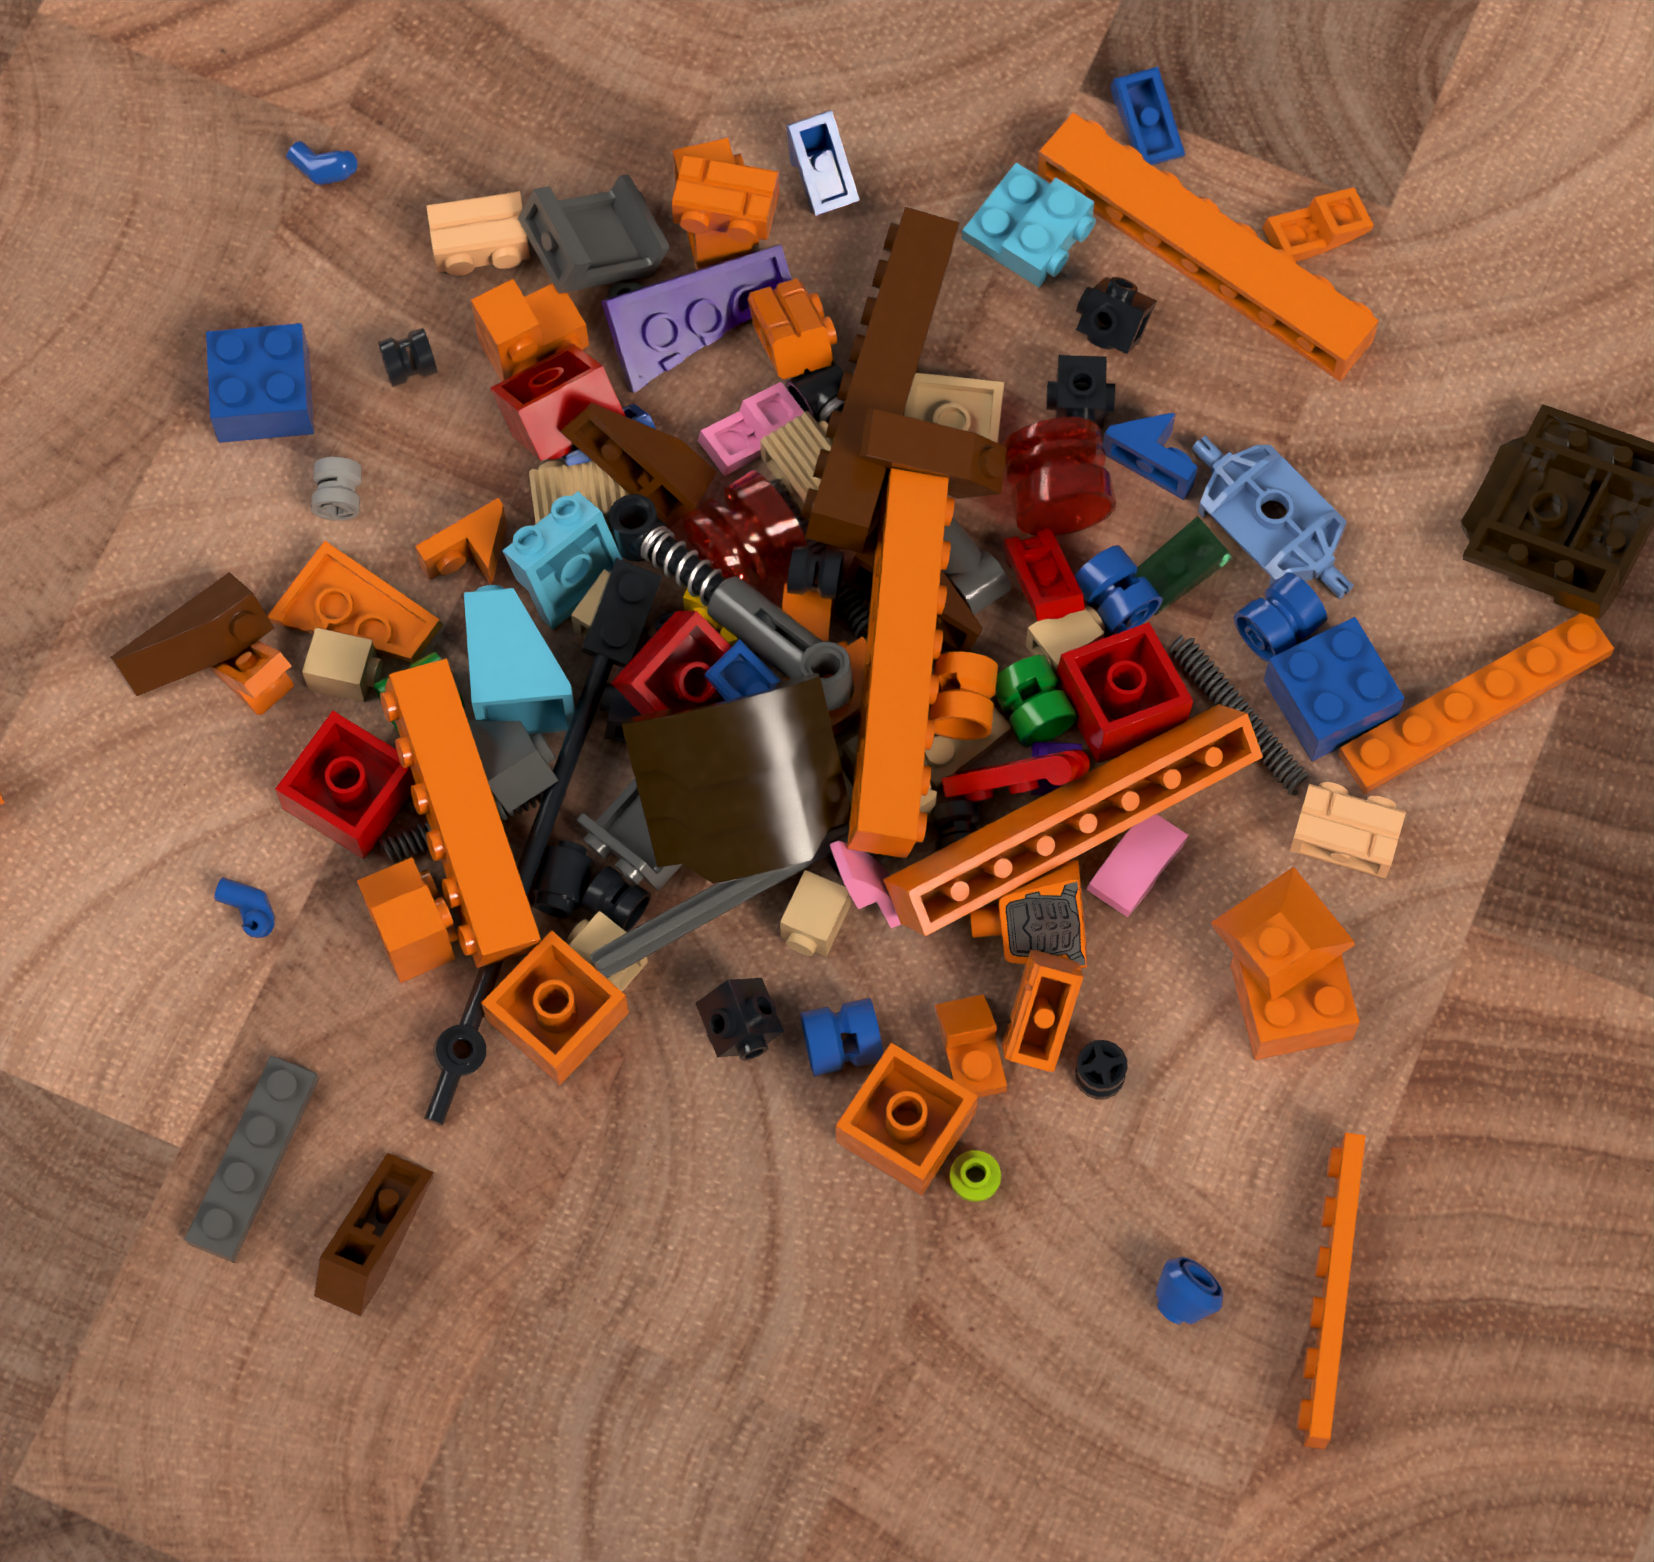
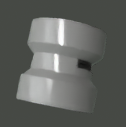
M326 457L317 460L313 471V479L317 484V490L312 494L311 498L312 513L323 519L337 521L350 520L357 517L360 509V498L356 494V487L361 484L362 480L361 465L354 460L343 457Z

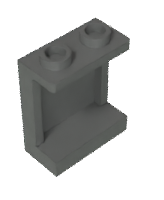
M628 174L619 176L613 188L608 192L557 201L550 186L533 189L518 216L521 226L559 294L653 276L669 250V244L664 232L657 225L645 203L642 193L638 191Z
M635 779L596 822L584 813L576 820L588 833L583 841L603 859H606L610 854L619 859L615 867L636 885L644 879L659 891L682 865L657 867Z

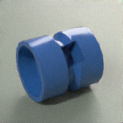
M1120 545L1112 546L1100 552L1089 560L1075 575V579L1083 593L1084 602L1091 607L1098 606L1097 613L1111 636L1144 624L1159 609L1163 598L1146 577H1136L1138 567Z
M1285 573L1265 590V599L1260 597L1257 600H1251L1234 615L1235 626L1245 643L1257 656L1267 663L1269 658L1294 647L1297 644L1296 637L1306 639L1327 621V612L1315 591L1308 583L1294 573Z
M870 997L842 1003L840 1011L835 1013L828 1006L800 1012L806 1049L814 1077L842 1071L845 1062L850 1061L858 1068L876 1064L882 1057V1042ZM846 1032L853 1035L842 1041L840 1033Z

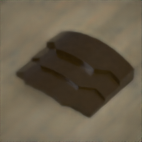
M1542 404L1525 436L1500 445L1481 487L1462 517L1461 527L1469 540V544L1463 553V560L1506 575L1509 581L1553 596L1554 603L1600 620L1623 587L1654 526V442Z
M819 673L769 684L770 690L689 710L672 713L671 708L621 720L657 867L683 864L713 884L748 877L812 860L829 829L850 821L851 806Z

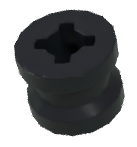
M1096 1040L1087 1044L1080 1051L1075 1069V1081L1079 1089L1086 1096L1096 1100L1115 1096L1123 1087L1128 1069L1127 1057L1124 1051L1117 1044L1107 1040ZM1094 1072L1095 1074L1101 1076V1079L1096 1077L1094 1074L1090 1075V1073Z

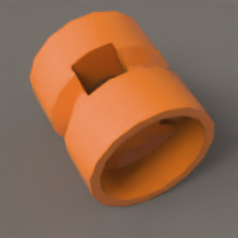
M948 652L941 654L938 659H935L933 674L939 675V688L934 704H930L929 720L935 721V734L957 740H978L986 738L991 734L994 703L990 698L995 695L998 664L993 659L971 652Z

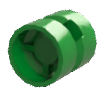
M1044 655L1024 658L997 674L994 696L1004 712H1012L1009 724L1023 747H1032L1033 742H1048L1068 730L1078 718L1067 694L1063 690H1055L1059 680Z

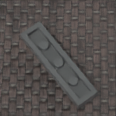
M270 1055L185 1237L188 1245L235 1263L319 1081L317 1073Z

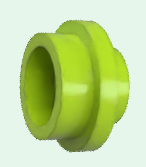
M979 1150L967 1151L959 1155L953 1162L950 1169V1183L955 1193L962 1199L970 1202H981L992 1197L999 1188L1001 1170L997 1161L990 1154ZM972 1167H978L984 1171L985 1178L977 1183L971 1182L966 1177L967 1170Z

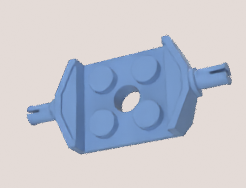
M1203 436L1201 442L1198 440L1194 444L1192 451L1211 468L1212 473L1200 501L1198 513L1202 517L1209 514L1270 576L1269 585H1272L1285 573H1294L1304 581L1311 580L1314 577L1320 579L1338 599L1343 598L1345 594L1350 592L1354 584L1333 566L1336 559L1333 555L1344 533L1347 521L1271 445H1255L1234 455L1230 452L1224 455L1207 436ZM1268 501L1280 502L1285 506L1287 514L1281 519H1270L1261 511V505Z

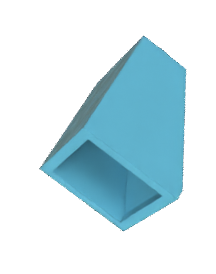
M486 585L477 588L475 592H464L471 703L475 719L484 721H521L529 734L568 731L575 712L571 684L514 588L504 589L498 585Z

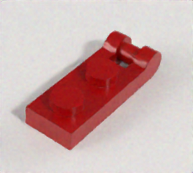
M1051 528L1036 531V537L1020 540L1018 536L1003 539L1007 563L1009 567H1012L1037 621L1060 619L1070 613L1085 610L1083 593Z
M1071 749L960 771L941 779L946 798L963 794L965 800L975 802L994 797L993 788L1008 786L1010 794L1039 788L1038 780L1044 778L1053 785H1064L1084 777L1089 771L1090 761L1083 751Z

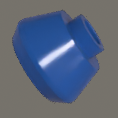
M1186 1257L1167 1260L1155 1293L1159 1300L1157 1307L1168 1320L1175 1324H1182V1322L1194 1324L1222 1308V1287L1207 1269Z

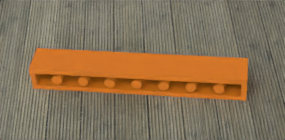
M1073 112L1040 149L1037 169L1039 176L1050 183L1056 177L1094 201L1093 213L1339 382L1373 343L1379 320L1374 317L1372 311L1366 305L1358 301H1350L1337 292L1326 278L1317 274L1312 275L1297 265L1295 259L1288 252L1280 248L1274 249L1259 239L1251 227L1242 222L1236 223L1225 216L1213 201L1203 196L1198 197L1184 188L1179 179L1172 173L1159 171L1144 160L1143 156L1135 148L1129 145L1123 146L1109 137L1103 127L1097 122L1090 119L1084 120Z
M891 468L881 489L847 849L907 858L915 843H922L925 836L927 813L920 812L921 796H926L929 790L931 766L924 765L925 749H931L935 734V721L928 719L929 704L935 703L939 688V675L932 674L933 659H938L940 656L943 642V630L936 629L937 614L942 615L947 596V586L940 585L941 570H946L951 550L950 541L943 540L944 527L950 526L954 512V498L947 497L949 478Z
M1217 704L1093 769L1084 777L1051 791L883 879L900 924L927 936L1263 758L1248 713Z

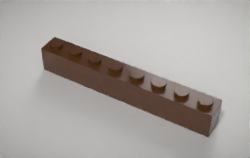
M905 207L900 224L890 223L883 250L891 252L888 261L879 259L872 282V287L880 290L877 298L867 297L860 324L868 326L865 336L856 334L849 357V362L856 363L857 365L854 374L844 372L837 400L844 401L845 404L842 412L832 411L825 438L833 440L830 451L820 450L813 477L821 479L818 490L808 489L801 516L810 519L805 538L860 554L863 552L887 468L860 457L866 409L874 408L899 415L904 414L960 222Z

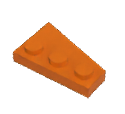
M327 541L321 544L268 614V618L273 624L312 635L315 628L373 640L376 653L410 663L416 662L443 626L440 619Z

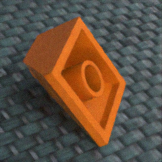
M1292 867L1211 922L1214 930L1271 1002L1355 946L1354 940L1295 867Z

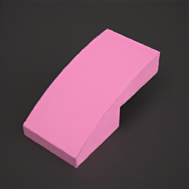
M779 382L743 400L738 412L700 430L697 441L721 473L726 476L761 456L760 440L764 436H768L772 431H777L780 426H785L788 421H793L796 416H801L804 411L783 383Z
M1158 814L1136 824L1129 829L1086 890L1128 918L1153 888L1161 872L1182 849L1188 834Z
M836 841L829 844L843 883L857 909L877 902L891 929L901 925L883 880L890 876L886 869L866 852L847 849L848 843Z

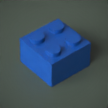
M302 323L206 331L210 419L219 443L314 434L310 354Z
M1356 617L1269 658L1263 680L1311 761L1339 749L1399 715L1405 699Z

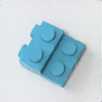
M1016 162L964 227L962 239L1039 288L1049 274L1055 277L1060 273L1069 257V252L1067 251L1077 240L1082 243L1092 231L1096 222V218L1093 217L1094 201L1056 177L1050 184Z
M579 491L572 496L558 498L551 506V513L534 526L520 528L514 534L513 543L503 550L516 580L528 590L541 619L552 629L573 613L604 569L610 572L615 559L619 558L622 560L602 512Z

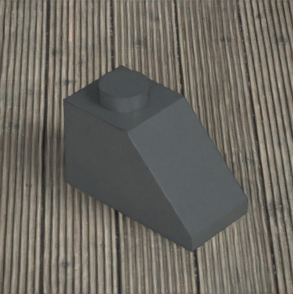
M468 720L490 789L508 813L559 781L549 762L556 759V756L541 733L532 738L521 721Z

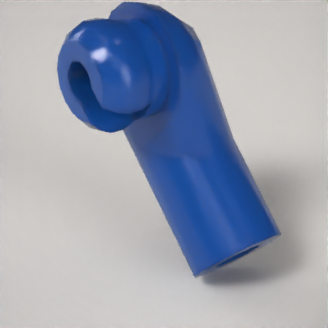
M302 141L293 144L286 155V158L318 185L348 179L350 175L356 172L358 167L356 156L348 150L331 151L317 155Z
M222 877L215 891V901L239 908L243 920L242 928L248 936L262 938L269 935L275 925V915L267 894L261 889Z

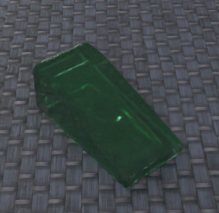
M1197 516L1139 565L1136 577H1146L1163 598L1161 606L1154 613L1156 616L1217 572L1233 557L1199 516Z

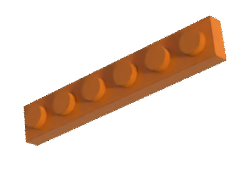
M1580 613L1340 747L1338 756L1360 789L1366 794L1610 657L1614 647L1594 618Z
M1345 1132L1339 1148L1331 1147L1327 1177L1336 1178L1334 1197L1325 1196L1321 1217V1227L1330 1228L1328 1247L1319 1246L1315 1267V1277L1324 1278L1322 1297L1313 1296L1309 1317V1327L1318 1329L1316 1348L1307 1347L1303 1367V1378L1311 1379L1312 1382L1310 1398H1301L1297 1418V1430L1306 1431L1304 1446L1324 1450L1331 1440L1366 1140V1135Z

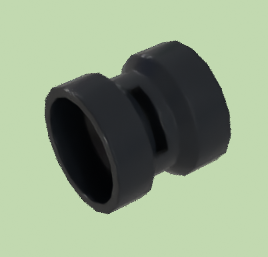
M424 328L411 331L407 338L398 341L388 338L378 342L382 360L392 387L406 383L409 377L417 374L427 377L438 373ZM409 346V350L415 365L414 367H411L410 360L405 347Z
M794 545L789 567L787 593L804 595L809 591L818 593L823 599L837 600L841 583L844 552L828 550L821 554L814 553L808 546ZM818 562H821L818 576V584H815Z
M970 800L949 801L939 804L931 810L933 828L938 830L939 839L935 842L936 852L978 830L977 826L981 823L980 805L977 802Z
M607 866L593 880L583 897L581 905L593 915H596L599 911L602 912L625 932H629L645 912L651 899V893L639 885L630 886L624 882L622 873L611 866Z

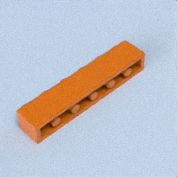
M447 658L389 674L385 692L380 693L382 709L388 722L395 720L401 737L395 740L397 754L402 767L411 768L416 783L411 786V795L417 813L419 815L426 813L431 831L426 833V839L432 859L434 861L441 860L447 878L442 879V889L449 908L457 907L462 925L457 927V933L465 956L473 955L477 968L530 953L538 945L541 938Z

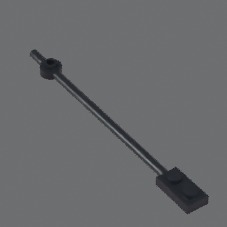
M616 558L612 564L580 652L595 658L553 768L559 781L545 790L517 866L526 897H528L612 666L616 665L625 668L632 660L662 579L661 575ZM504 960L479 968L459 1025L447 1028L435 1041L433 1056L437 1066L442 1071L424 1117L425 1120L443 1126L460 1078L475 1072L485 1060L486 1043L478 1031L484 1016L481 1002L493 991ZM456 1041H464L468 1044L470 1054L466 1059H460L454 1055L453 1045Z

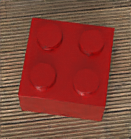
M571 344L490 388L513 438L540 461L560 458L572 449L573 443L561 431L565 425L590 403L625 416L604 367L575 344Z
M676 611L617 675L611 684L642 715L671 708L672 713L726 701L704 674L732 646L698 611Z
M1150 622L1060 655L1056 675L1059 682L1056 688L1057 690H1063L1067 694L1078 715L1075 723L1097 763L1124 754L1189 720L1193 699Z
M332 710L277 785L275 791L283 810L364 860L410 797L411 786L416 783L411 768L402 767L397 750Z

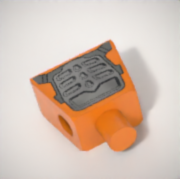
M1078 860L1067 861L998 898L999 905L983 906L970 913L973 938L1002 935L1004 958L1009 963L1026 964L1030 950H1037L1078 962L1081 968H1087V944Z

